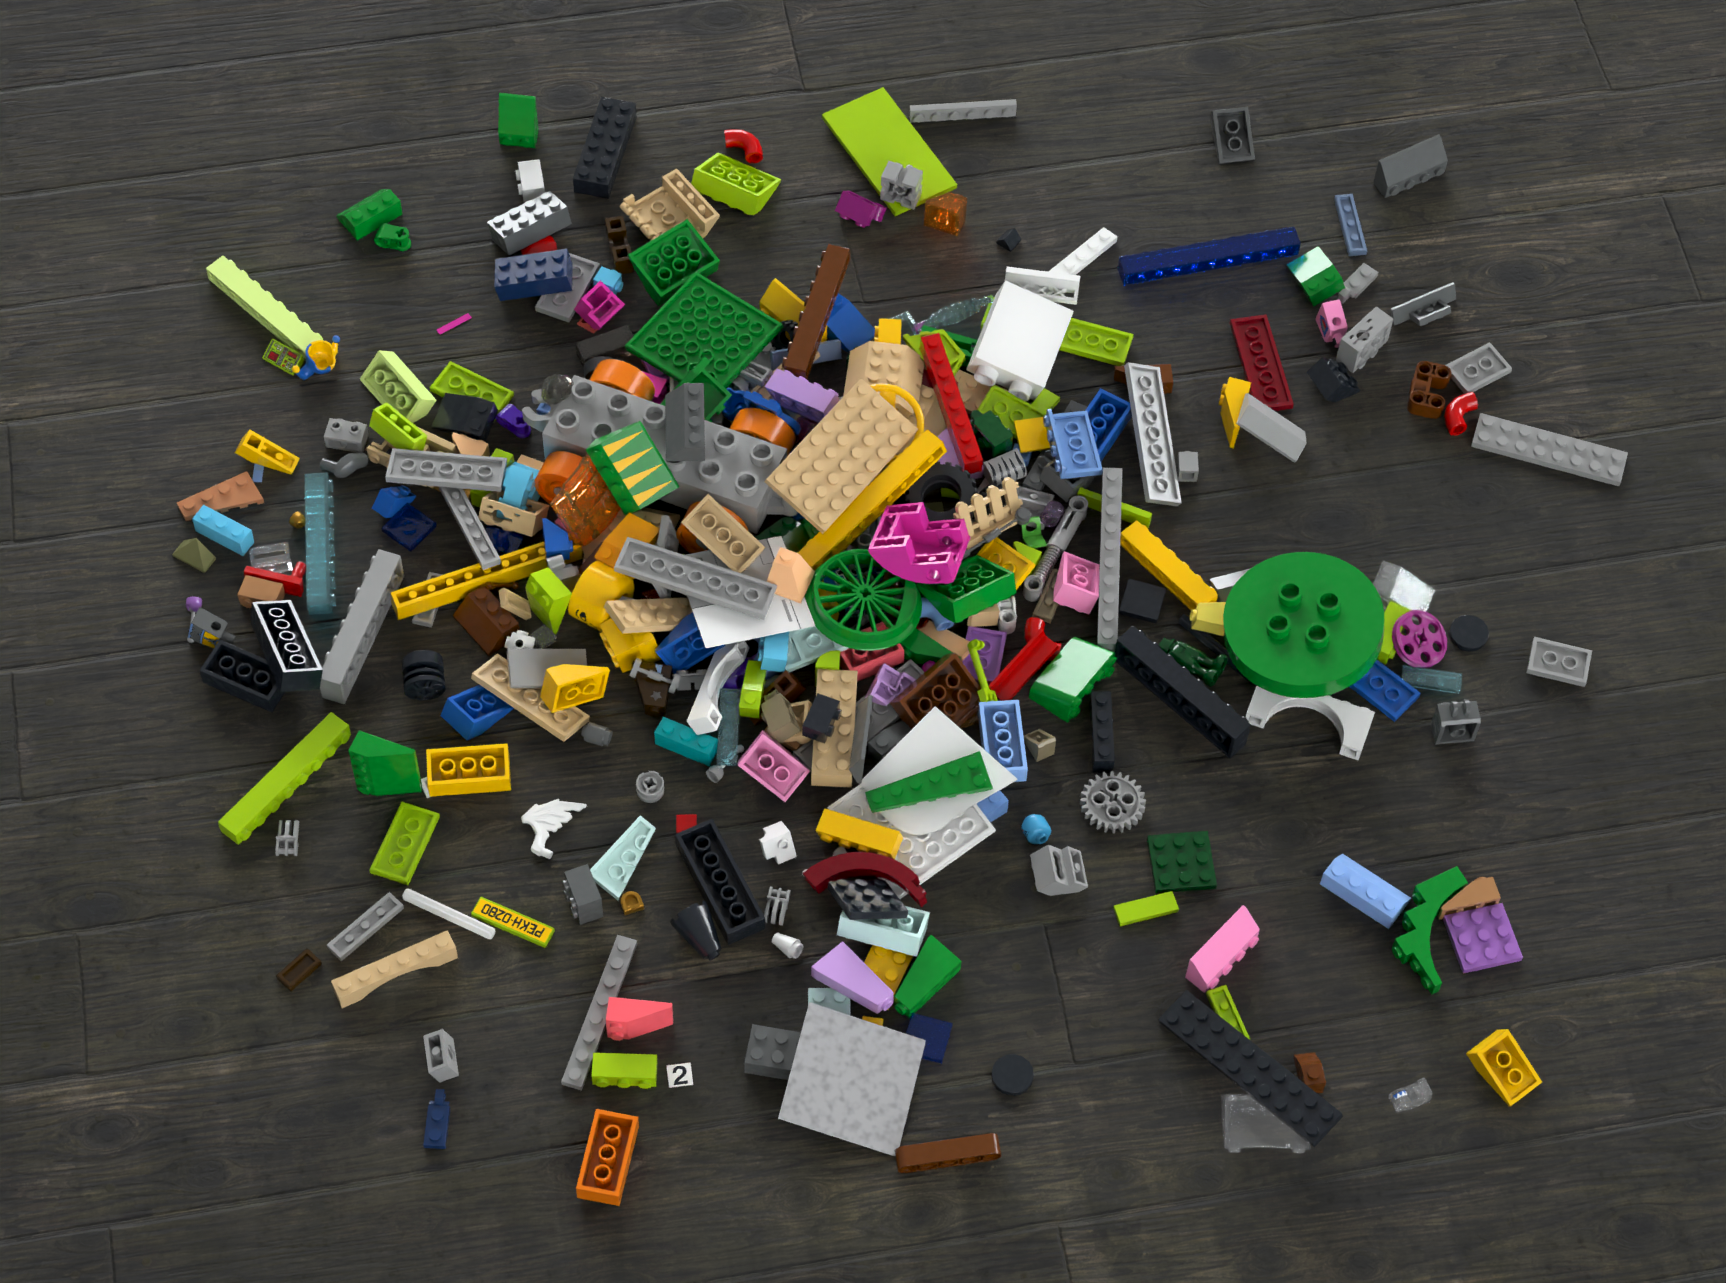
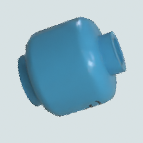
M1031 814L1024 819L1021 829L1028 842L1031 844L1045 843L1051 835V828L1044 816Z

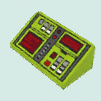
M275 339L271 340L262 357L263 360L291 375L295 374L292 372L293 366L301 367L304 364L302 354Z

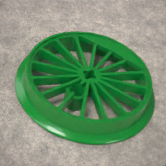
M853 549L834 555L815 570V575L805 594V600L816 628L827 638L851 649L874 651L899 644L915 630L922 613V599L915 582L894 574L892 575L895 577L877 585L885 573L889 571L874 560L869 554L868 549ZM854 564L859 582L846 565ZM859 564L870 565L866 585L864 584ZM876 566L883 569L869 586L872 567ZM840 568L849 581L832 571ZM827 576L840 585L824 583L822 580ZM898 581L904 586L903 588L885 589ZM818 589L836 592V595L820 597ZM901 594H903V600H902V599L893 598V597H888V596H892V595H901ZM837 602L840 605L826 611L821 603ZM887 604L901 606L900 612ZM854 605L840 623L831 617L837 612ZM859 608L860 614L856 630L843 626L856 609ZM871 608L888 629L877 631ZM881 609L891 614L892 616L898 618L895 626L889 621V619L885 616ZM863 610H867L872 632L859 631Z

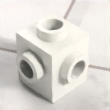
M517 630V633L512 632L511 637L507 636L505 648L533 649L535 638L528 636L529 633ZM521 643L523 646L517 647L516 644Z

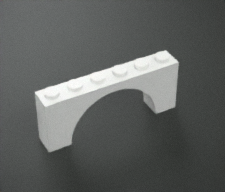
M1256 686L1245 717L1251 725L1264 728L1270 717L1286 708L1306 707L1314 709L1328 717L1336 726L1341 739L1340 755L1359 760L1375 714L1374 711L1366 707L1353 705L1348 701L1332 698L1329 695L1315 698H1292L1274 694Z

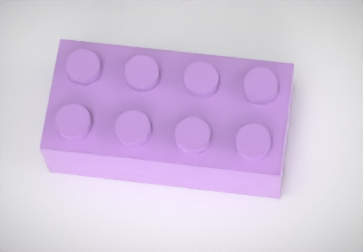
M776 369L765 385L769 394L781 407L817 423L840 401L838 394L834 390H826L815 382L812 384L802 376L798 378L788 370Z

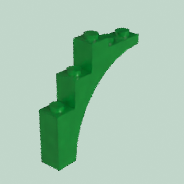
M1457 866L1415 886L1412 898L1417 907L1406 911L1402 920V925L1408 933L1395 938L1392 946L1394 956L1400 959L1402 964L1410 961L1412 970L1418 973L1423 987L1428 989L1431 995L1439 992L1442 985L1431 957V926L1441 907L1468 884Z

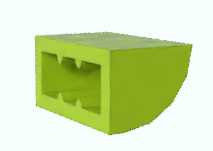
M839 650L828 651L818 658L815 666V687H817L818 669L839 670Z

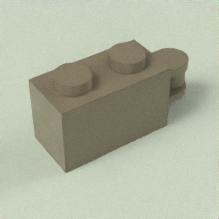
M777 689L764 696L765 702L760 705L763 711L761 716L765 723L768 724L766 729L771 738L775 737L782 743L801 731L790 702Z

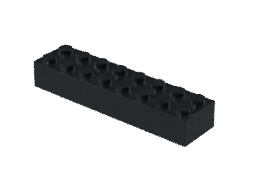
M1132 626L1117 639L1115 657L1117 659L1115 662L1227 757L1232 758L1246 745L1251 727L1249 721L1244 716H1240L1235 712L1230 704L1223 702L1217 693L1210 691L1200 679H1196L1191 675L1186 667L1179 665L1173 656L1166 654L1156 642L1148 639L1142 630Z

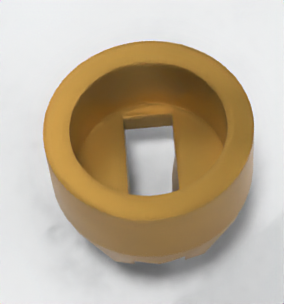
M299 511L295 512L289 520V524L297 529L303 528L306 523L305 516Z

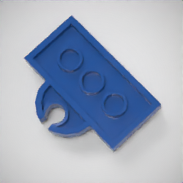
M746 390L743 395L746 408L763 409L775 414L791 427L795 436H798L801 425L790 416L782 413L781 406L777 401L773 399L767 400L758 392L753 391L751 393Z

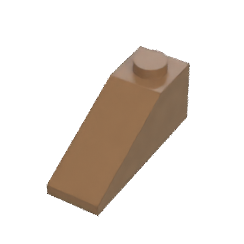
M1479 877L1472 881L1441 907L1438 914L1439 920L1443 919L1444 915L1499 904L1501 897L1493 877Z

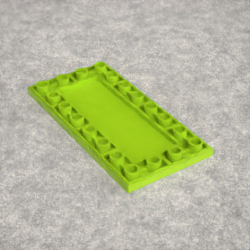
M884 87L822 114L824 122L879 196L882 188L881 176L888 161L900 163L903 168H906L907 165H912L913 168L923 171L921 182L922 194L916 207L957 188V183ZM884 201L894 216L910 210V208L901 206L899 202L895 201L893 204Z

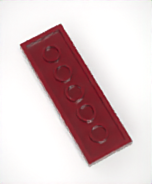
M1267 315L1231 319L1230 326L1247 382H1251L1250 394L1274 411L1293 409L1294 403Z

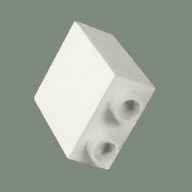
M1005 281L995 295L966 370L974 373V379L983 385L993 386L996 383L1009 389V393L1024 401L1029 399L1035 400L1046 385L1074 311Z

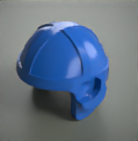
M727 388L732 396L723 404L725 409L722 411V414L728 420L733 421L736 414L746 408L743 399L746 391H733L731 388Z

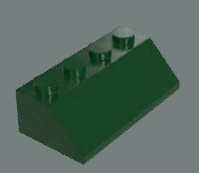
M784 516L755 537L757 540L782 536L786 549L796 553L810 540L803 525L789 516Z

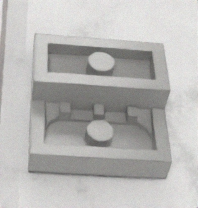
M1019 486L1016 489L1018 499H1021L1023 502L1020 507L1027 508L1031 513V517L1039 516L1041 530H1044L1055 495ZM1029 522L1026 526L1036 528V523Z

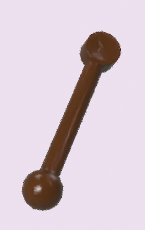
M486 582L485 587L490 590L493 587H512L517 589L519 584L517 582L512 584Z

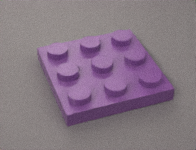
M1503 903L1444 915L1443 921L1462 973L1522 961L1523 956Z

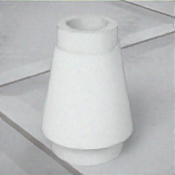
M779 932L772 938V943L789 958L793 957L796 959L803 951L804 946L799 939L780 934Z

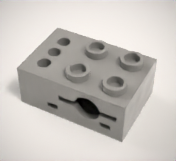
M1375 307L1341 338L1336 361L1344 363L1352 373L1358 368H1363L1369 358H1373L1377 354L1378 349L1388 341L1393 318L1378 307ZM1364 332L1359 338H1357L1356 335L1358 333Z

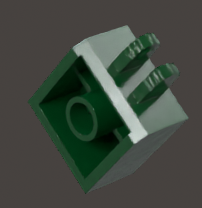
M974 410L970 415L972 418L970 423L974 429V435L982 457L988 461L1012 451L1013 433L1002 424L1001 419L994 415L991 410L984 414Z

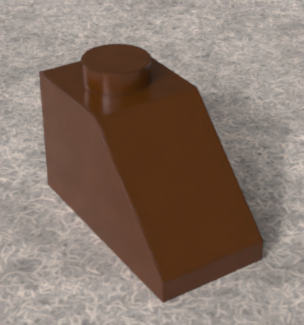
M1315 1052L1294 1055L1298 1079L1316 1093H1323L1326 1079L1322 1063Z

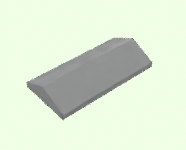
M1249 393L1245 394L1236 424L1292 462H1296L1307 444L1305 431Z

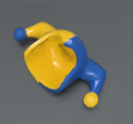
M337 335L333 336L332 345L323 340L310 343L305 351V365L301 369L297 365L293 366L292 372L296 373L302 380L308 379L315 373L326 374L330 372L336 363L335 356L338 353L340 337Z

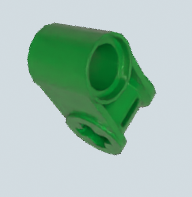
M382 223L379 226L374 238L375 244L379 247L406 251L411 247L407 228Z

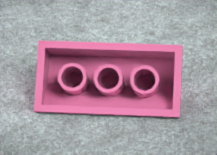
M1244 905L1189 961L1185 978L1204 993L1209 988L1213 989L1218 984L1220 976L1222 974L1227 975L1233 967L1232 964L1235 961L1239 962L1245 956V951L1248 947L1253 948L1259 941L1258 934L1260 929Z

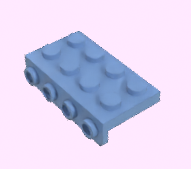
M1047 409L1046 416H1043L1044 427L1048 428L1047 439L1048 442L1052 443L1051 455L1056 459L1055 471L1059 472L1060 479L1102 475L1103 469L1088 412L1078 411L1052 414V410Z

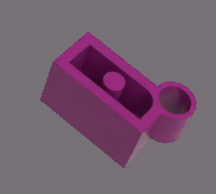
M847 190L842 192L835 211L840 213L839 216L846 220L852 219L856 225L865 228V226H870L872 219L882 222L887 207Z

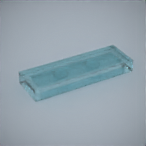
M1403 665L1401 678L1412 687L1458 694L1461 692L1462 673Z

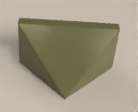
M197 538L183 540L172 554L173 557L203 573L216 560V557Z

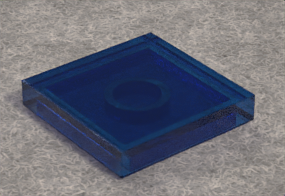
M406 503L381 529L383 533L411 552L437 525L436 522L409 503Z
M912 1013L906 1034L926 1040L922 1059L942 1064L953 1023Z

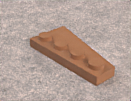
M246 471L177 502V506L185 521L192 520L203 505L223 513L235 507H240V509L248 507V504H263L264 499Z

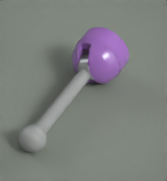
M188 597L186 599V608L191 612V622L199 607H202V599L199 597ZM187 638L189 643L194 642L193 639Z

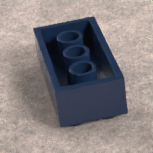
M568 249L495 259L494 287L499 300L506 301L572 291L573 263Z

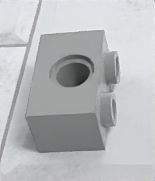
M443 1029L424 1035L429 1074L438 1082L459 1076L454 1039Z

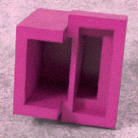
M600 280L580 299L574 310L594 330H600L625 304Z

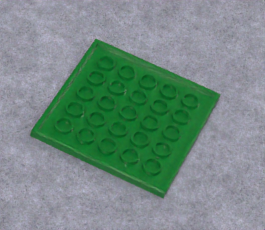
M695 272L625 345V349L679 383L705 356L711 362L704 369L727 389L740 375V372L783 329V324Z

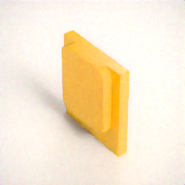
M1043 417L1014 421L1020 453L1050 449Z

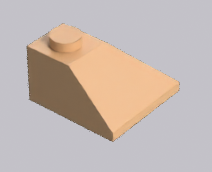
M780 547L773 561L767 582L777 585L776 595L801 603L815 575V571L800 554Z

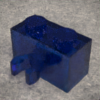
M487 526L485 531L499 556L525 548L524 536Z

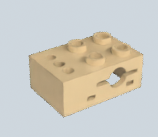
M503 490L501 492L491 491L482 498L478 516L479 520L484 521L486 525L500 526L505 531H515L532 537L543 528L542 518H547L549 505L527 499V511L498 502L499 497L504 495L505 491ZM497 510H500L504 517L512 519V521L497 518Z

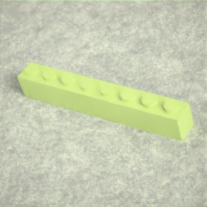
M221 256L206 268L208 279L285 345L302 354L305 362L307 346L314 341L323 340L322 336L319 333H314L307 323H302L294 312H289L281 301H276L269 291H264L256 280H251L244 270L238 269L232 260Z

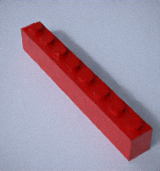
M940 334L921 337L920 351L958 462L962 467V471L967 470L970 474L981 472L983 458Z

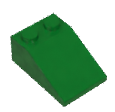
M499 93V143L506 146L535 148L539 132L535 96Z
M1318 246L1287 264L1288 269L1313 307L1345 289L1342 277Z

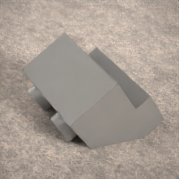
M1047 845L1030 855L1035 886L1038 892L1053 896L1076 893L1088 888L1081 851L1069 846L1061 850Z

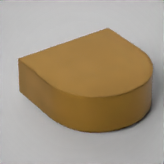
M629 891L622 895L621 907L624 915L644 909L642 899L638 893Z

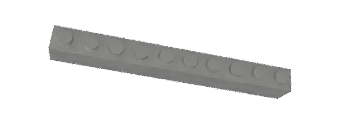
M1103 468L1097 646L1115 652L1118 639L1122 468Z

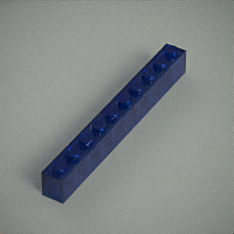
M1284 227L1260 233H1249L1243 236H1232L1203 243L1159 249L1134 255H1124L1119 257L1118 271L1123 285L1294 256L1299 254L1301 243L1295 227Z

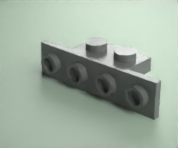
M1452 282L1391 308L1392 325L1395 326L1410 319L1419 326H1422L1450 314L1451 307L1447 303L1456 300L1455 283Z

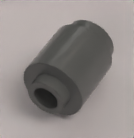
M589 722L588 725H584L581 736L584 737L585 742L599 746H608L613 731L609 730L608 727Z

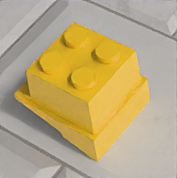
M612 618L600 624L602 632L599 634L606 650L609 652L615 667H620L622 673L633 668L632 663L636 658L642 659L641 662L655 663L661 660L655 652L658 645L651 632L622 633Z

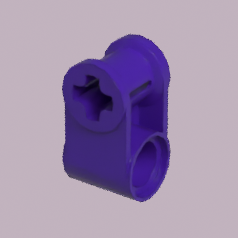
M509 403L495 416L497 422L502 427L508 429L517 437L526 438L531 434V427L524 421L522 412L513 404Z

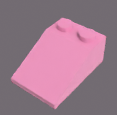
M1064 551L1054 587L1053 601L1059 605L1073 608L1077 612L1090 614L1099 598V564Z
M763 730L738 760L740 768L784 802L787 801L810 772L804 764Z

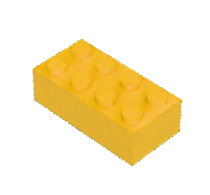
M508 743L426 749L427 781L430 797L511 791Z

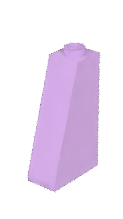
M843 941L811 967V976L814 979L876 1014L882 1010L886 1011L893 1004L894 992Z

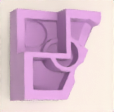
M884 663L880 666L865 698L872 695V702L886 706L916 679L905 672L899 673Z

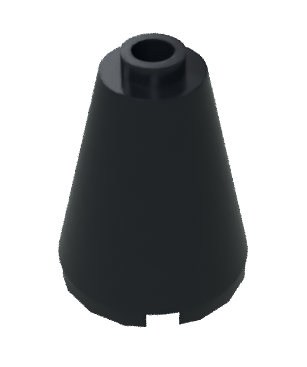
M702 901L701 906L695 903L677 914L679 918L676 921L673 918L670 920L675 930L704 960L709 959L711 961L720 955L719 951L722 948L706 901Z

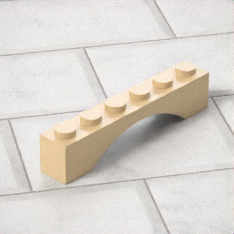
M447 930L331 980L334 993L341 1008H344L362 1000L374 989L397 976L421 968L441 966L457 959L456 946Z

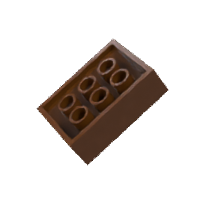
M956 653L945 654L893 699L890 704L911 729L934 707H937L960 727L978 711L979 702L981 701L977 691L981 687Z

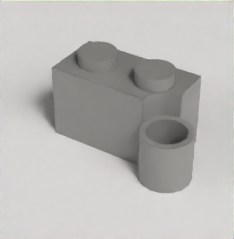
M562 554L546 558L547 566L572 593L579 580L578 577H580L577 566L573 567L572 564L565 565Z

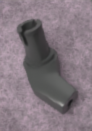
M364 452L349 453L338 462L323 458L320 462V469L332 472L338 478H345L355 470L367 466L368 456Z

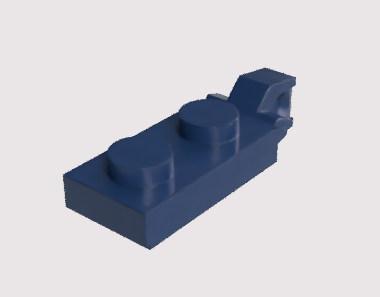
M436 1089L435 1101L430 1100L428 1105L424 1148L446 1149L450 1106L449 1101H445V1089Z

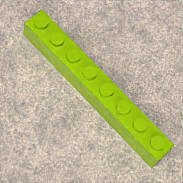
M330 712L218 821L221 832L238 845L242 841L247 840L257 826H261L271 813L278 810L280 804L285 799L293 795L294 790L299 785H303L314 771L319 770L327 758L335 754L336 749L341 744H345L349 740L351 735L349 725Z

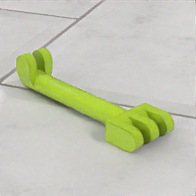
M973 639L967 646L981 687L977 691L980 701H998L995 691L989 689L977 652L984 648L985 643L981 640Z

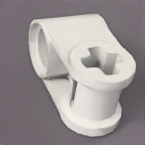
M1015 596L997 603L1000 610L998 628L999 631L1007 632V634H1011L1016 628Z

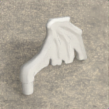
M556 799L542 805L535 804L521 816L522 823L530 824L536 834L531 851L538 856L551 859L553 852L545 848V842L550 836L547 831L557 832L558 829L562 828L561 823H567L572 819L571 813L565 811L574 810L579 812L586 808L587 805Z

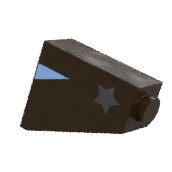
M641 662L640 668L648 671L653 670L663 674L662 677L672 680V666ZM637 671L634 679L645 714L652 717H665L670 693L668 690L671 684L662 680L660 682L647 677V674Z

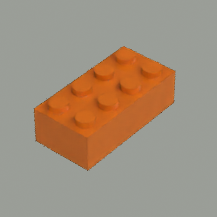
M596 1109L576 1186L577 1198L620 1206L639 1129L637 1116Z

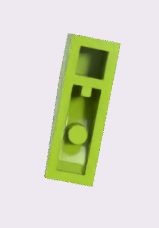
M748 660L739 703L740 716L760 718V705L762 704L767 670L761 669V661Z

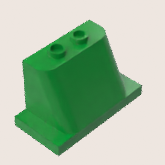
M704 356L674 389L684 383H704V420L712 422L710 418L715 413L719 415L725 409L723 404L732 394L704 369L711 362ZM665 399L660 403V405L665 406Z

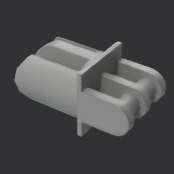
M279 820L278 836H276V856H279V854H285V856L294 854V856H297L300 821H294L292 836L291 820H286L284 835L283 820Z
M770 886L764 913L765 923L768 922L772 907L771 924L776 923L780 909L779 925H783L791 890L782 891V888L776 890Z

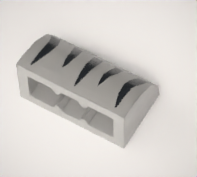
M1017 448L990 459L983 464V474L991 485L993 483H997V486L1002 484L1006 477L1016 481L1027 476L1024 460Z

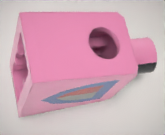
M1340 299L1322 303L1316 316V322L1324 341H1333L1336 348L1339 347L1341 338L1347 331V323Z

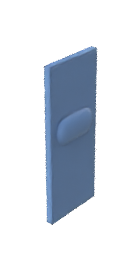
M254 464L253 482H262L264 466Z

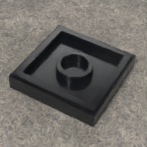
M1129 579L1119 614L1157 623L1167 588Z

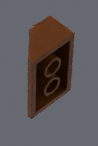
M484 584L467 594L453 615L454 619L488 656L505 646L507 636L511 637L512 632L517 633V630H520L516 619L506 609L501 607L500 602Z

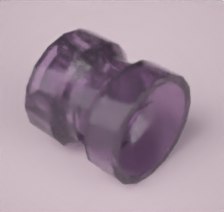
M1050 501L1041 512L1040 521L1047 527H1054L1064 514L1063 506L1057 501Z

